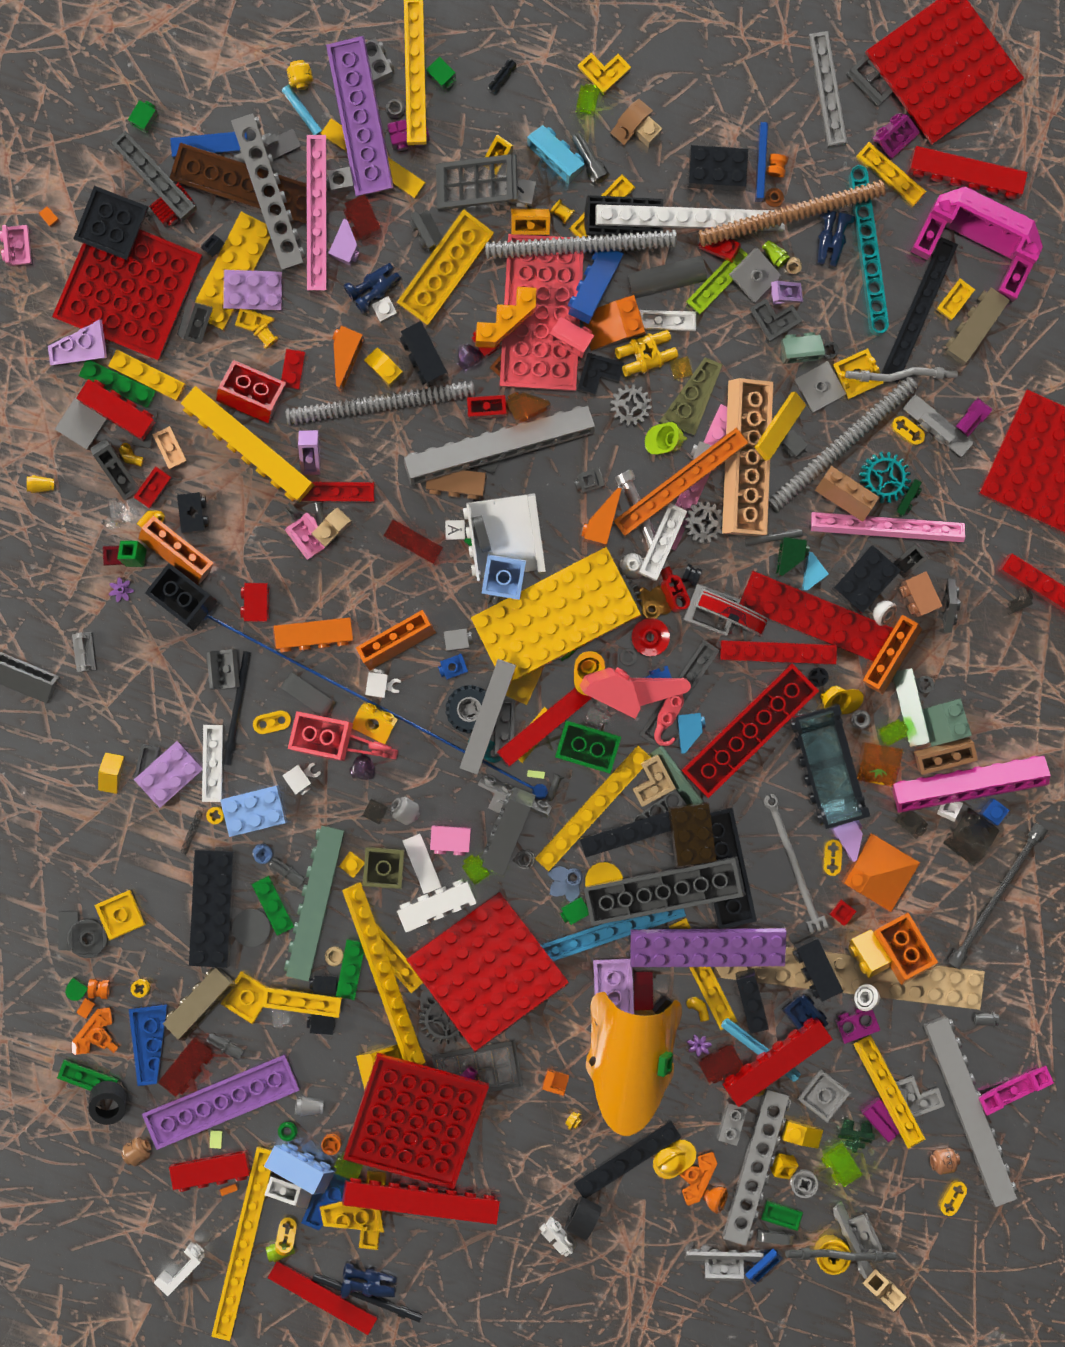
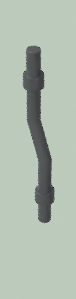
M800 1248L799 1250H786L785 1252L786 1258H799L800 1260L818 1257L851 1261L872 1260L873 1262L896 1260L895 1252H882L881 1250H874L872 1253H851L830 1249L810 1250L809 1248Z

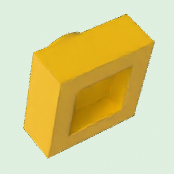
M350 851L338 867L354 878L363 867L364 861Z

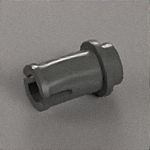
M992 1012V1014L975 1013V1026H999V1014H995V1012Z

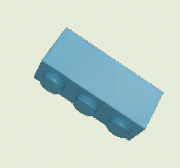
M542 125L527 137V146L566 183L570 184L584 169V159L578 153L574 154L569 150L570 146L564 140H558L555 137L556 133L550 127L546 128Z

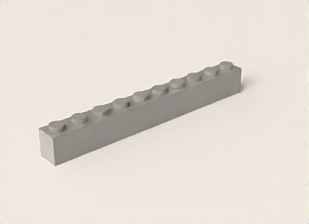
M577 406L571 411H559L550 417L541 416L532 422L524 421L517 426H506L493 433L485 432L475 438L467 437L461 442H449L443 447H431L426 449L425 452L410 453L407 457H404V465L410 484L413 485L594 434L595 425L589 407Z
M942 1016L924 1023L926 1033L992 1204L998 1207L1016 1200L1015 1193H1018L1017 1187L1009 1179L1008 1175H1011L1007 1163H1003L1001 1158L1004 1156L1000 1145H996L994 1140L997 1138L994 1128L989 1127L988 1121L990 1117L989 1115L986 1116L978 1097L981 1094L979 1091L976 1092L974 1084H976L975 1078L972 1073L969 1074L967 1066H969L967 1057L961 1054L960 1048H962L959 1037L955 1038L953 1033L955 1026L952 1019L948 1020V1017Z

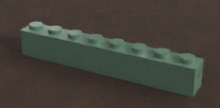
M322 825L321 829L317 828L315 840H318L316 848L313 847L310 857L313 859V864L308 866L306 874L309 881L308 885H304L302 890V896H305L303 904H299L297 915H300L299 923L295 922L293 933L296 936L295 940L290 942L288 952L291 953L290 960H286L284 967L287 977L310 981L345 830Z

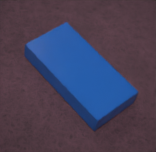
M773 1248L745 1274L746 1277L756 1284L783 1257Z

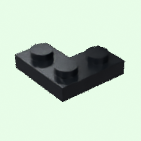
M588 352L577 390L596 395L601 377L619 382L624 363Z

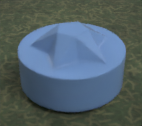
M258 844L253 849L252 855L257 863L266 864L272 859L273 853L267 844Z

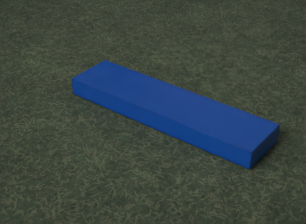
M760 122L755 202H762L764 199L768 135L767 122Z
M235 132L170 138L172 158H176L180 143L214 154L241 152Z

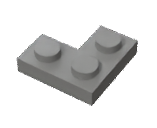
M913 1075L896 1081L914 1117L945 1106L938 1087L920 1093Z

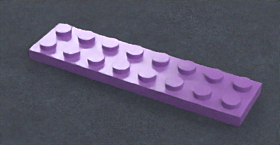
M360 36L327 44L326 47L355 195L359 197L394 189L365 38Z
M786 928L631 929V967L785 966Z
M286 1054L144 1112L142 1116L155 1148L158 1150L295 1093L300 1088Z

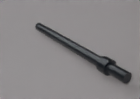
M243 651L239 673L240 687H237L228 739L224 745V749H226L224 765L231 766L233 751L236 749L237 743H235L251 656V652Z
M314 1273L313 1281L341 1292L342 1283ZM360 1291L350 1293L353 1297L394 1312L403 1319L406 1317L420 1323L422 1315L408 1310V1307L403 1305L400 1307L375 1296L368 1297Z

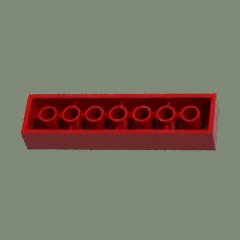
M793 663L790 664L681 769L682 773L706 798H709L778 732L792 716L810 701L819 690Z

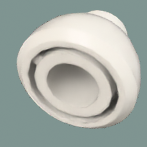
M637 553L624 555L619 563L621 574L626 575L627 579L641 577L642 575L639 574V570L644 559Z
M875 601L871 606V610L873 611L876 623L879 626L888 624L896 614V604L891 601Z
M864 984L856 990L854 1001L860 1010L871 1011L878 1006L880 994L874 986Z

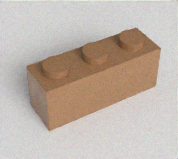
M833 466L829 468L815 489L816 492L862 522L879 499V496Z
M463 470L427 480L426 491H430L429 494L441 495L442 492L449 493V497L460 498V495L468 496L467 499L479 500V497L483 498L486 473Z
M970 737L914 751L917 769L921 775L978 761L975 745Z

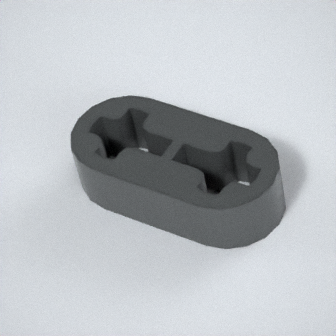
M482 515L472 518L482 553L491 551Z
M758 1230L757 1241L793 1245L794 1234Z

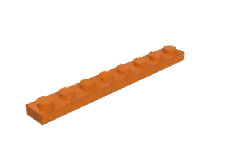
M736 427L617 517L614 523L623 535L627 536L745 447L748 441Z

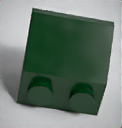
M788 537L780 540L775 578L782 577L808 557L810 545H807V540Z

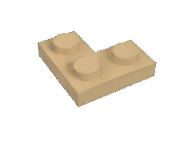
M658 754L641 763L649 780L633 788V791L643 807L676 788Z

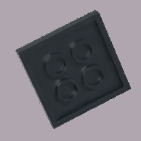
M94 186L73 239L128 261L149 207Z

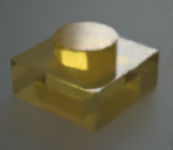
M688 356L669 361L674 380L693 375Z

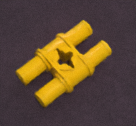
M668 330L656 334L648 333L646 336L636 340L631 339L629 344L615 349L618 359L632 354L636 357L637 361L622 366L625 377L638 372L646 373L648 370L656 367L660 368L665 362L678 358V351L675 347L662 352L658 351L657 345L671 340Z

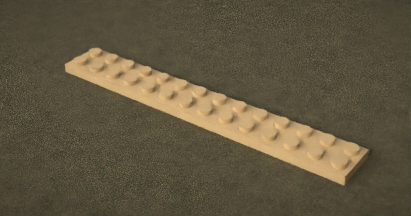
M786 947L785 966L713 967V973L717 978L736 980L735 973L754 968L758 983L809 989V986L812 985L810 980H805L801 972L803 965L796 961L792 953L795 950L793 947ZM825 952L841 985L842 993L855 994L861 985L870 984L879 991L880 998L981 1009L985 971L964 968L959 970L956 967L936 965L929 971L901 985L890 966L888 969L868 978L866 973L863 974L860 970L857 959L853 958L850 954Z

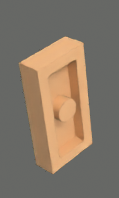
M170 426L152 434L169 469L187 462Z

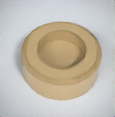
M335 946L330 947L325 953V961L331 966L340 965L343 961V950Z

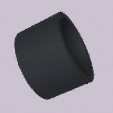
M103 1081L91 1089L88 1111L95 1122L111 1125L123 1118L126 1111V1092L120 1084L113 1081ZM103 1099H111L118 1104V1107L112 1110H103L96 1105Z
M580 1196L567 1219L564 1230L587 1240L599 1219L602 1207Z

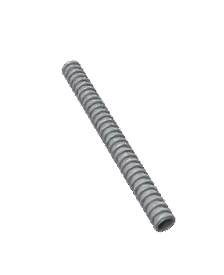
M667 230L664 233L663 231H660V233H657V231L651 233L650 231L648 234L636 232V234L630 233V235H627V233H624V235H621L619 233L618 236L606 234V236L600 235V237L588 235L586 238L585 236H582V238H579V236L573 238L572 236L570 239L558 237V239L552 238V240H549V238H546V240H543L541 238L539 241L537 239H534V241H531V239H528V241L522 240V242H519V240L513 242L511 240L510 242L504 241V243H501V241L495 243L494 241L492 244L486 242L485 249L487 259H490V257H493V259H496V257L502 258V256L514 258V256L520 257V255H523V257L529 255L531 257L532 254L544 256V254L550 255V253L562 255L564 252L565 254H568V252H571V254L577 252L578 254L580 251H583V253H586V251H589V253H592V251L598 252V250L610 252L611 249L613 251H616V249H619V251H622V249L628 250V248L640 250L642 247L643 249H646V247H649V249L655 247L657 249L658 246L670 248V246L676 247L677 237L675 230H672V232Z
M909 376L905 378L906 380H902L901 385L898 384L897 388H893L892 392L888 393V396L883 397L884 400H880L879 404H875L874 408L870 409V412L867 411L865 416H861V420L858 419L856 424H852V428L849 427L847 432L844 431L843 436L840 435L838 440L835 439L834 444L831 443L830 447H826L825 452L822 451L821 455H817L816 460L813 459L812 463L807 464L808 467H804L803 471H799V475H795L794 479L791 478L789 480L790 483H786L785 487L782 486L781 490L776 492V495L773 494L772 498L768 500L769 506L775 512H779L780 508L783 509L784 505L789 503V500L792 501L794 496H798V492L801 493L803 488H807V484L810 485L812 480L815 481L816 476L819 477L821 472L824 473L825 468L828 469L829 465H833L834 460L837 461L838 457L843 456L842 453H846L847 449H851V445H855L856 441L859 442L861 440L860 437H864L865 433L868 434L869 429L872 430L874 425L877 426L878 421L881 422L883 417L886 418L887 414L892 412V409L895 410L896 406L901 405L900 402H904L905 398L910 397L909 394H913L914 390H918V384Z
M471 380L469 381L470 383L465 381L464 384L458 382V385L452 383L451 386L446 384L445 387L440 385V387L434 386L432 389L431 387H428V389L422 388V390L416 389V391L412 389L410 392L406 390L405 393L399 391V394L393 392L392 395L387 393L386 396L381 394V396L375 395L373 398L369 396V398L363 397V399L357 398V400L351 399V401L347 399L345 402L341 400L339 403L334 401V404L328 402L327 405L322 403L321 406L316 404L314 407L310 405L308 408L304 406V408L286 409L287 424L291 426L292 423L297 425L299 422L303 424L305 421L309 423V421L315 422V420L321 421V419L327 420V418L333 419V417L337 419L339 416L344 418L345 415L350 417L351 414L356 416L357 413L362 415L364 412L368 414L370 411L374 413V411L380 412V410L386 411V409L392 410V408L398 409V407L403 409L404 406L409 408L410 405L415 407L416 404L421 406L422 403L427 405V403L433 404L435 401L439 403V401L445 402V400L451 401V399L457 400V398L461 400L463 397L467 399L469 396L475 397L474 383Z

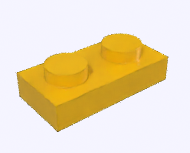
M960 278L936 310L952 321L975 289Z

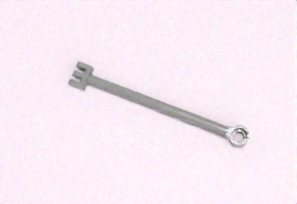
M770 794L771 798L775 799V804L769 805L768 800L770 798L766 795L763 800L764 806L770 809L811 918V920L806 921L810 934H814L812 926L815 925L818 932L822 931L819 924L821 922L823 927L827 929L829 927L825 916L818 917L779 813V799L776 795Z

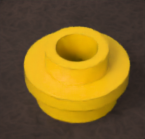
M572 1112L565 1123L569 1130L577 1129L580 1126L582 1114Z

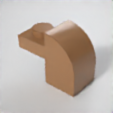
M637 99L621 115L618 123L610 133L622 144L626 145L634 135L635 129L647 116L651 115L653 110L643 101Z

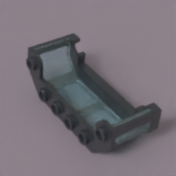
M837 703L829 705V707L792 716L793 721L790 722L793 733L796 736L793 739L796 750L799 749L801 756L798 757L801 768L805 767L806 771L804 780L806 786H810L812 792L809 794L811 804L816 806L819 825H823L825 829L870 817L869 809L865 805L864 796H862L844 732L843 720L840 716L842 714L840 705Z

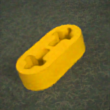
M899 416L893 420L891 424L892 430L909 444L917 446L924 441V431L909 419ZM896 421H904L903 426L908 430L906 431L903 428H901L900 430L897 429L898 425ZM909 431H911L914 434L918 432V437L920 438V441H913V436L909 433Z
M831 839L824 845L823 870L830 876H836L841 871L842 845L838 840ZM835 842L838 850H835L834 856H831L832 852L828 849V846ZM831 859H834V865L837 866L833 873H831L830 869H827V865H831Z
M954 1180L948 1186L939 1204L943 1214L953 1216L958 1211L967 1194V1187L962 1181ZM959 1185H961L960 1188L962 1189V1192H958L956 1196L953 1197L955 1194V1190L953 1189L954 1186L958 1187ZM951 1199H953L951 1203L953 1209L946 1211L944 1204H949Z
M284 1218L278 1227L275 1250L281 1256L288 1255L294 1245L297 1224L292 1218ZM286 1223H288L289 1227L292 1228L289 1230L288 1234H285L286 1229L285 1227H282L285 1226ZM284 1239H287L286 1246H289L286 1250H282V1246H280Z

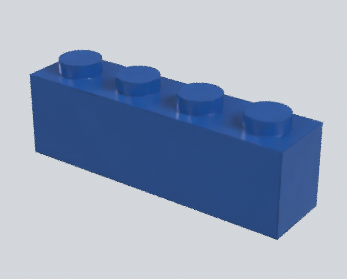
M613 249L610 252L598 250V252L594 253L592 266L588 264L584 272L585 280H580L576 291H578L576 297L572 295L568 303L570 307L569 315L587 324L590 323L621 263L623 253L617 250L613 251Z

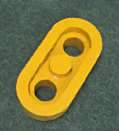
M286 711L259 715L253 721V728L259 734L284 730L290 726L291 716ZM283 716L285 723L280 724L278 719ZM265 721L267 726L261 728L260 722Z

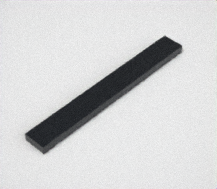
M940 237L881 374H892L904 370L956 251L957 243ZM899 380L892 381V382L895 383V384H898Z

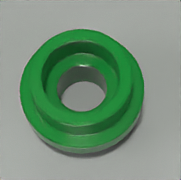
M284 1122L278 1128V1135L283 1141H291L297 1135V1127L292 1122ZM290 1128L291 1134H285L284 1129Z

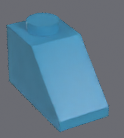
M701 713L677 715L680 754L686 753L702 734V728H706L705 717H701Z

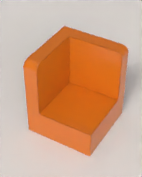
M547 1069L542 1090L564 1096L569 1075Z

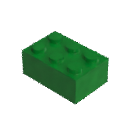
M566 720L555 757L611 774L621 736Z

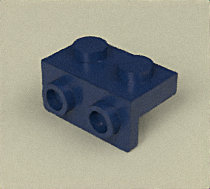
M799 995L782 1010L797 1029L803 1027L805 1021L815 1017L819 1019L824 1027L828 1025L827 1017L822 1011H818L814 1007L815 1003L808 995Z

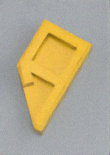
M240 309L235 326L254 332L262 325L274 322L275 319L251 310Z

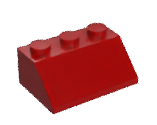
M233 360L218 387L216 401L269 424L286 382Z

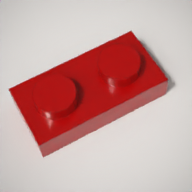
M724 239L723 242L717 241V244L714 242L712 245L706 244V247L699 243L698 247L703 251L733 262L741 248V244L732 239L727 241Z
M286 349L281 381L286 382L285 388L300 390L306 354L304 351Z
M155 466L134 498L150 509L172 477Z

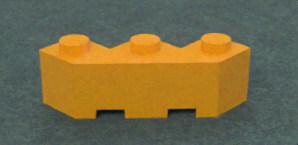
M517 287L516 305L497 304L496 323L477 322L475 347L495 348L506 336L510 335L523 321L529 318L535 312L537 288Z

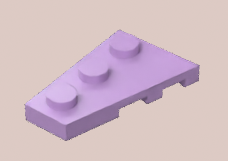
M99 319L78 332L49 345L50 365L107 358L102 320Z

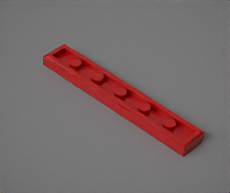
M575 687L498 750V755L510 767L590 701L592 697L581 694Z
M280 1261L275 1263L268 1276V1279L366 1335H369L378 1319L372 1313L347 1299L340 1298V1295Z

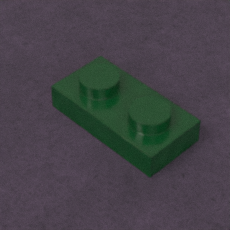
M914 479L911 482L909 490L906 491L894 513L895 515L902 517L904 514H909L913 506L910 504L914 497L917 498L922 490L920 488L921 481Z

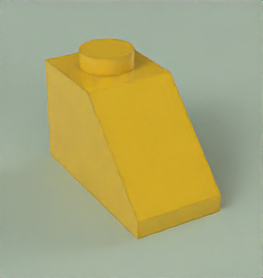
M378 347L364 359V362L390 388L404 375L403 371Z
M786 1119L781 1138L783 1141L818 1149L824 1130Z

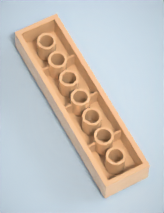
M743 378L728 381L726 435L737 427L748 441V444L725 461L722 534L767 535L770 460L765 461L754 447L772 422L773 382Z

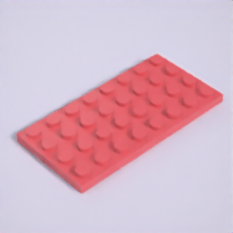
M508 234V242L511 240L513 242H516V240L522 242V240L528 241V239H531V241L537 239L539 241L541 238L543 240H546V238H549V240H552V238L558 239L556 236ZM580 251L578 254L577 252H574V254H571V252L565 254L564 252L562 255L550 253V255L544 254V256L532 254L531 257L529 255H526V257H523V255H520V257L514 256V258L508 256L504 305H516L517 287L537 288L536 308L529 318L502 340L500 387L576 391L578 356L550 341L549 336L560 317L564 319L568 317L576 322V326L580 327V320L568 314L570 310L568 303L572 295L576 297L578 293L576 288L580 280H582L583 251Z

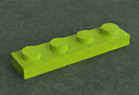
M740 248L734 261L725 260L686 303L701 315L731 284L733 279L729 274L748 254Z

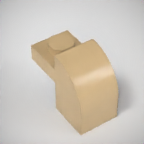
M336 508L311 535L326 548L336 536L339 537L350 526L352 520L339 508Z
M877 1269L863 1282L876 1297L880 1298L894 1312L908 1299L895 1284Z

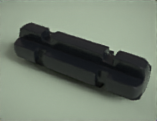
M508 59L504 65L505 67L500 69L494 77V81H491L488 85V89L492 93L496 94L500 85L504 84L511 71L516 68L517 65L513 60Z

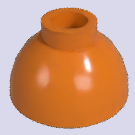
M724 1187L707 1189L703 1195V1200L706 1201L707 1206L712 1212L718 1214L726 1204L728 1191Z

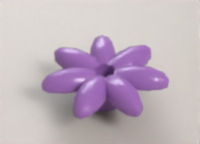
M119 577L117 584L110 583V586L115 590H112L109 595H116V602H119L122 597L126 601L129 600L127 593L134 592L133 589L127 588L130 580L123 583Z
M694 1035V1041H687V1044L692 1046L688 1052L696 1051L697 1057H700L701 1052L706 1055L709 1054L706 1048L711 1047L712 1044L705 1043L706 1036L699 1040Z

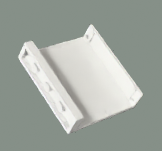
M535 493L466 503L467 508H463L464 519L469 520V527H466L467 539L471 538L472 546L468 547L470 557H474L475 565H471L472 575L477 577V581H480V578H484L488 554L526 560L524 572L546 571ZM481 515L491 546V551L482 553L472 519Z

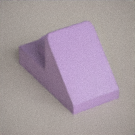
M771 282L774 305L803 302L801 283Z

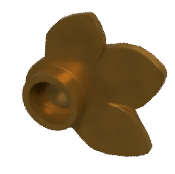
M661 585L653 588L651 592L644 587L639 589L641 594L637 598L642 600L639 604L642 606V615L645 618L657 619L660 615H667L671 612ZM648 608H654L655 612H650Z

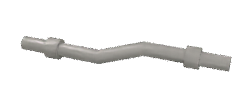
M911 367L892 374L870 373L868 370H861L860 372L846 371L845 373L846 378L859 379L861 382H869V380L892 382L912 375L933 376L936 379L958 377V371L944 370L941 367H935L934 369Z

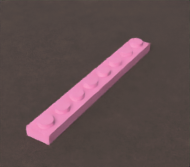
M307 135L308 291H327L326 135Z
M720 404L704 443L714 445L726 436V406ZM710 473L682 493L675 505L684 510L692 511L691 505L697 504ZM683 520L671 550L676 551L686 529L683 526L687 524V521Z
M811 513V531L952 542H964L965 540L964 523L867 516L862 522L853 515Z

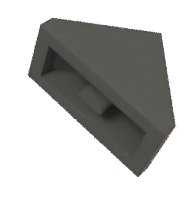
M917 542L895 560L893 564L901 570L899 573L905 578L930 556Z

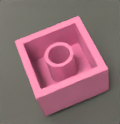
M433 825L430 850H434V854H446V851H454L453 855L465 856L466 852L470 851L471 828Z

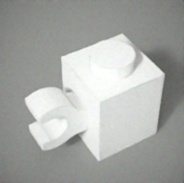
M374 669L373 673H368L365 695L385 698L386 691L399 693L400 690H395L393 684L395 682L401 683V680L392 679L388 682L389 675H386L384 670Z
M315 763L309 764L305 770L300 765H297L283 775L295 795L298 793L303 795L311 789L310 785L313 783L309 776L318 777L321 774V771H318L316 774L311 772V768L316 765Z

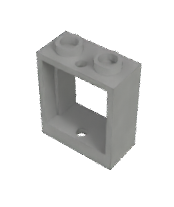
M697 584L683 621L725 637L728 633L732 634L735 624L730 621H726L724 629H720L693 619L697 608L694 605L701 588L738 604L740 599Z

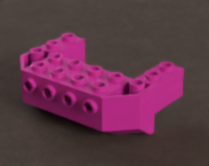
M967 187L939 195L910 252L928 260L944 228L947 227L1012 259L997 291L1011 302L1015 301L1043 248L1035 221Z

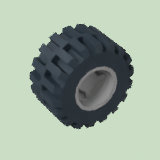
M475 685L462 686L454 690L448 697L445 712L452 727L460 732L472 733L486 694L483 688Z

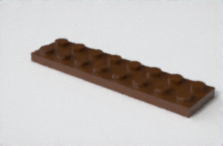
M179 144L169 177L172 181L261 209L245 163L187 144ZM259 168L257 174L260 178H266L269 171ZM278 174L281 184L277 186L279 192L284 191L287 200L284 203L286 211L290 210L293 220L307 224V183ZM272 186L264 188L265 196L272 197L275 194V189ZM277 204L272 205L270 213L279 215L281 207Z

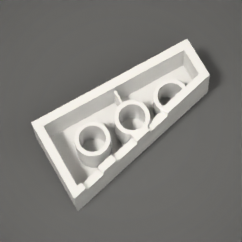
M463 879L453 882V887L446 889V886L435 890L436 894L430 897L428 894L418 897V902L411 904L409 901L399 905L400 909L397 910L405 932L428 924L432 920L445 917L451 912L454 913L462 910L468 905L476 904L477 899L469 881L464 882Z

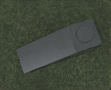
M107 438L90 448L92 455L124 500L137 493L140 488Z

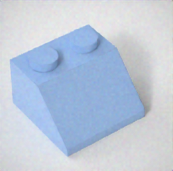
M488 554L482 594L520 600L526 560Z

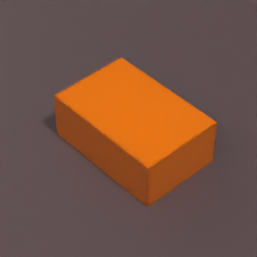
M48 206L39 212V215L50 227L59 221Z
M86 997L76 1013L86 1019L96 1003Z
M238 1183L220 1188L221 1196L237 1191L239 1189Z

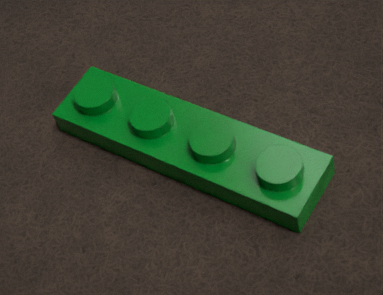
M91 360L85 361L79 373V377L93 382L96 379L105 385V389L109 391L112 389L122 397L149 409L156 395L155 390Z

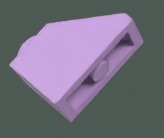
M343 219L328 254L331 258L351 266L352 262L357 261L360 252L358 251V246L348 220Z
M318 430L299 431L298 450L301 474L320 475Z
M859 820L831 829L852 862H855L858 858L863 835L860 830L863 827Z

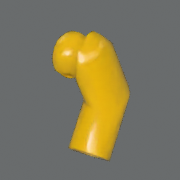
M122 443L119 452L124 462L142 467L144 457L134 455L130 444Z
M149 510L136 524L142 528L153 516L161 522L165 520V516L159 510Z
M697 997L689 998L686 1001L689 1009L693 1008L698 1011L700 1022L710 1020L707 1005L704 1001Z

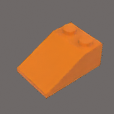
M634 295L598 307L590 323L583 322L584 327L592 331L591 334L594 335L590 344L591 351L646 335Z
M341 325L339 330H335L332 338L334 340L336 387L339 392H343L365 341L363 334Z
M617 488L590 518L588 524L584 523L581 536L585 537L584 542L606 547L622 488Z

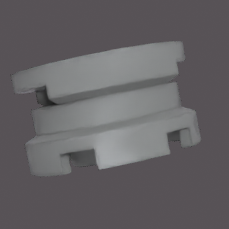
M800 1169L791 1177L790 1186L798 1197L809 1198L818 1190V1181L811 1171Z

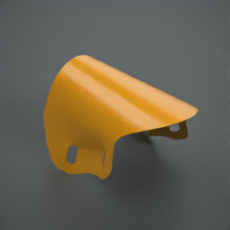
M605 992L595 994L590 1004L592 1020L591 1047L586 1058V1069L594 1083L597 1102L607 1125L619 1135L631 1136L642 1130L650 1122L660 1105L666 1088L673 1078L674 1064L672 1063L670 1075L667 1074L662 1077L657 1076L659 1057L666 1051L673 1053L677 1029L682 1018V1006L679 1001L674 1000L660 1014L651 1016L634 1015L617 1008ZM595 1056L596 1063L591 1066L589 1060Z

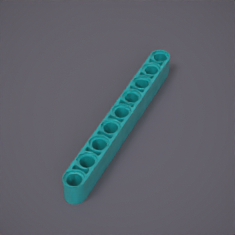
M857 165L852 168L849 174V186L853 189L856 186L859 188L861 185L866 186L869 183L868 171L864 166ZM854 172H860L863 175V179H856L853 175ZM868 199L867 202L863 200L860 204L856 202V205L852 204L855 216L854 222L869 329L873 335L881 336L887 331L889 320L872 200ZM859 210H866L868 212V216H860ZM863 228L869 229L870 232H871V235H870V236H865V235H863L862 232H861V229H863ZM871 247L873 254L867 255L864 252V248ZM867 266H874L876 273L870 274L867 271ZM869 285H877L879 289L878 292H871L869 289ZM878 303L881 306V311H874L872 304ZM875 322H881L884 329L881 331L877 330Z

